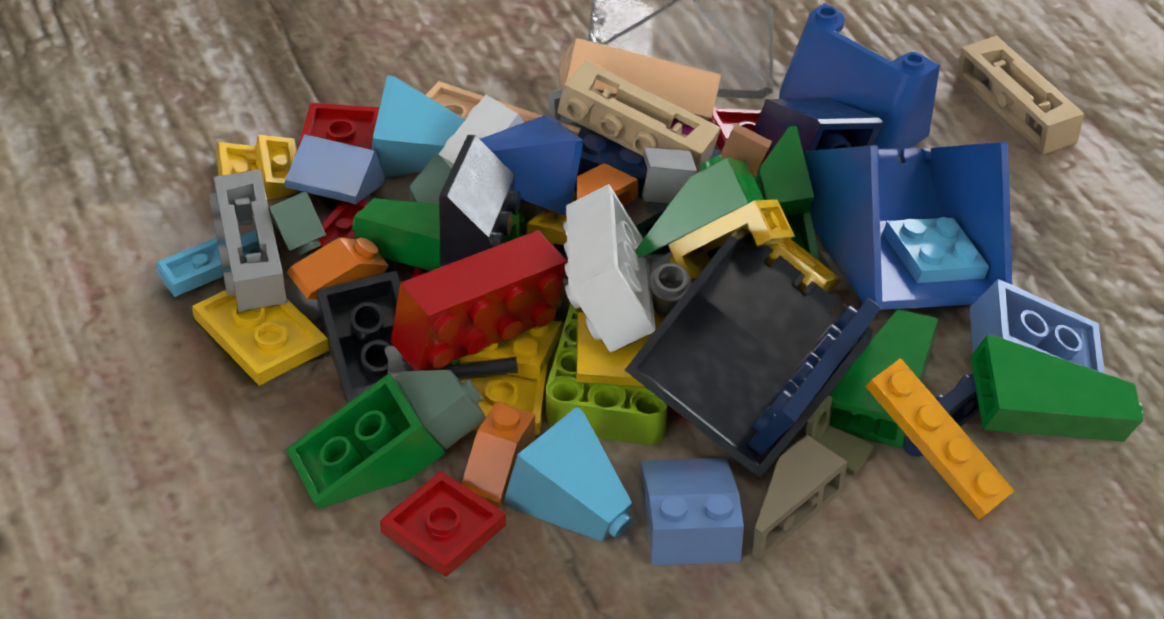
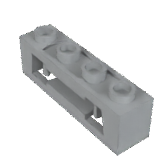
M261 170L214 177L216 193L209 194L212 216L221 217L213 219L217 243H226L218 246L222 269H231V271L223 272L227 296H236L238 311L287 303L283 272ZM253 214L260 252L246 255L247 263H245L236 218H238L239 226L253 224Z

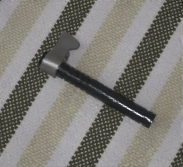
M388 346L385 348L388 358L387 374L390 373L398 382L396 376L402 371H407V365L399 351L394 346ZM509 357L508 359L501 358L448 365L433 370H451L461 381L507 375L508 373L515 374L518 373L516 357Z

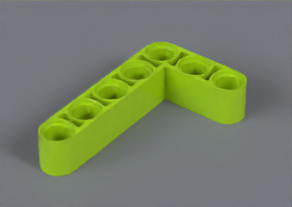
M570 303L546 385V422L551 428L574 408L578 407L584 412L597 438L642 445L659 443L666 435L668 405L649 389L630 385L576 382L578 312L584 311L581 307L575 309Z

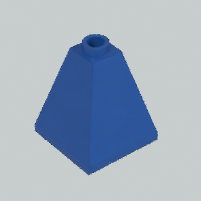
M544 115L480 139L515 174V190L521 192V199L561 215H566V205L572 203L583 146L581 138L553 116Z

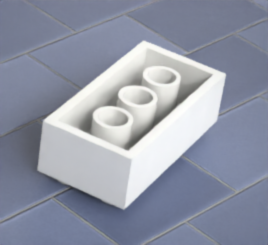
M610 184L566 205L567 222L563 223V227L567 235V242L564 243V249L568 256V263L564 265L569 283L565 286L567 297L575 309L582 308L587 316L586 324L591 335L596 341L602 339L611 353L655 332V319L649 282V258H638L635 253L643 238Z

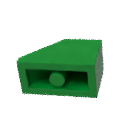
M797 126L788 127L759 168L756 184L763 199H778L785 216L810 212L814 199Z

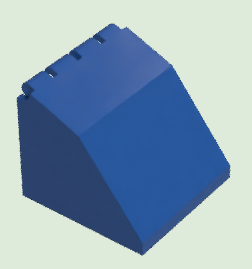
M1008 142L931 148V152L928 148L902 149L900 153L901 163L898 160L897 149H878L877 145L805 151L804 158L814 194L810 209L813 228L862 303L869 297L881 307V310L974 304L997 279L1012 285ZM954 218L989 265L985 278L917 283L882 234L886 222L906 219Z

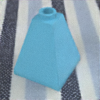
M389 75L386 78L372 141V150L376 152L385 178L421 172L433 156L440 153L446 141L455 134L465 121L464 118L405 82Z
M578 407L574 408L517 454L503 502L510 508L601 542L610 535L615 539L620 537L632 523L633 518L628 515L632 502L584 412Z

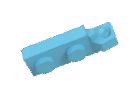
M255 230L240 236L245 263H247L246 255L260 252ZM213 238L160 260L155 264L157 274L174 297L224 276L223 272L231 271L230 268L222 269L218 246L226 243H217V238Z

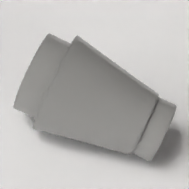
M665 263L652 272L649 282L654 310L661 316H667L691 286V278L681 265Z

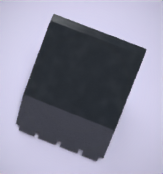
M743 227L729 236L625 368V371L761 479L867 348L874 330L869 326L865 329L796 422L762 455L758 454L748 445L758 432L752 425L762 412L773 404L776 400L774 397L790 378H793L797 373L796 368L811 350L814 351L817 347L818 339L832 323L837 321L847 308L844 306L835 319L831 317L828 313L838 301L813 281H811L803 293L797 290L796 287L806 275L780 255L769 268L763 262L773 249L768 245L757 246L752 233Z

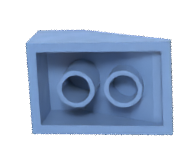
M997 279L970 307L973 353L986 335H995L1105 373L1099 324L1000 279Z
M727 458L641 461L640 468L651 565L741 562L744 524L739 492Z

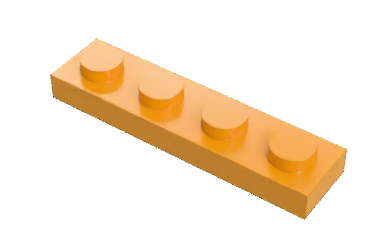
M901 358L874 377L865 386L978 520L982 519L1015 491Z

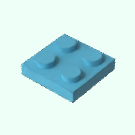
M954 218L906 219L886 222L882 234L917 283L985 278L989 265Z

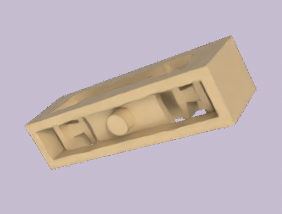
M997 35L962 47L957 76L1042 155L1078 142L1084 113ZM989 80V86L991 87V90H989L981 81ZM1030 116L1035 120V123H1033L1035 129L1042 127L1041 136L1029 127Z
M586 60L564 84L557 111L558 114L642 156L646 147L690 151L697 173L701 171L699 165L712 156L721 127ZM596 79L618 89L616 100L609 98L612 92L611 88L607 87L603 93L594 88ZM674 118L695 129L689 135H685L682 133L681 123H676L672 129L670 126Z

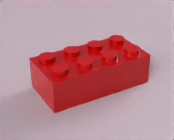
M537 230L403 281L399 287L391 343L415 371H430L435 368H443L450 362L469 354H477L492 344L511 340L518 334L526 332L533 327L545 326L555 319L565 275L564 265L568 261Z

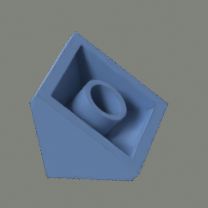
M304 134L286 176L284 187L356 204L383 186L385 176L375 150Z

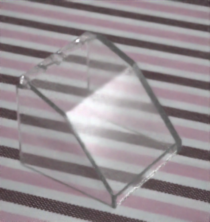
M592 0L588 41L721 74L716 97L762 99L773 93V8L766 0Z

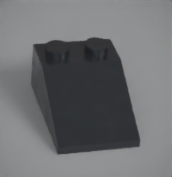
M397 271L317 290V309L324 334L328 338L329 351L347 404L388 373V358L385 348L393 346L391 338L400 287ZM404 359L403 361L406 362L407 371L414 370L410 366V364Z

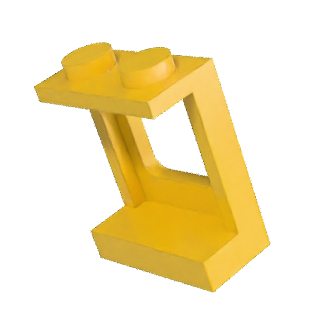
M778 199L755 200L668 244L672 253L669 259L670 263L681 265L689 274L691 281H695L710 262L707 253L722 246L731 234L743 227L747 231H751L757 246L780 244L795 236Z

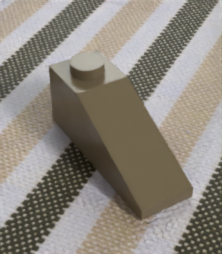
M808 435L804 436L793 446L788 445L777 458L776 467L755 526L752 558L758 562L761 561L843 492L847 461Z

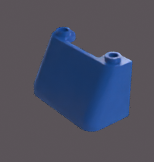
M823 3L808 16L781 84L779 99L828 98L881 119L883 124L873 146L877 145L878 149H897L898 157H900L902 149H911L929 136L940 65L917 52H909L894 61L884 58L840 34L839 32L844 28L845 23L843 13L835 7Z

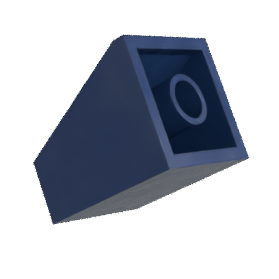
M828 98L766 99L754 130L758 135L772 141L769 147L771 152L788 127L797 126L805 156V151L873 146L883 122L876 116Z

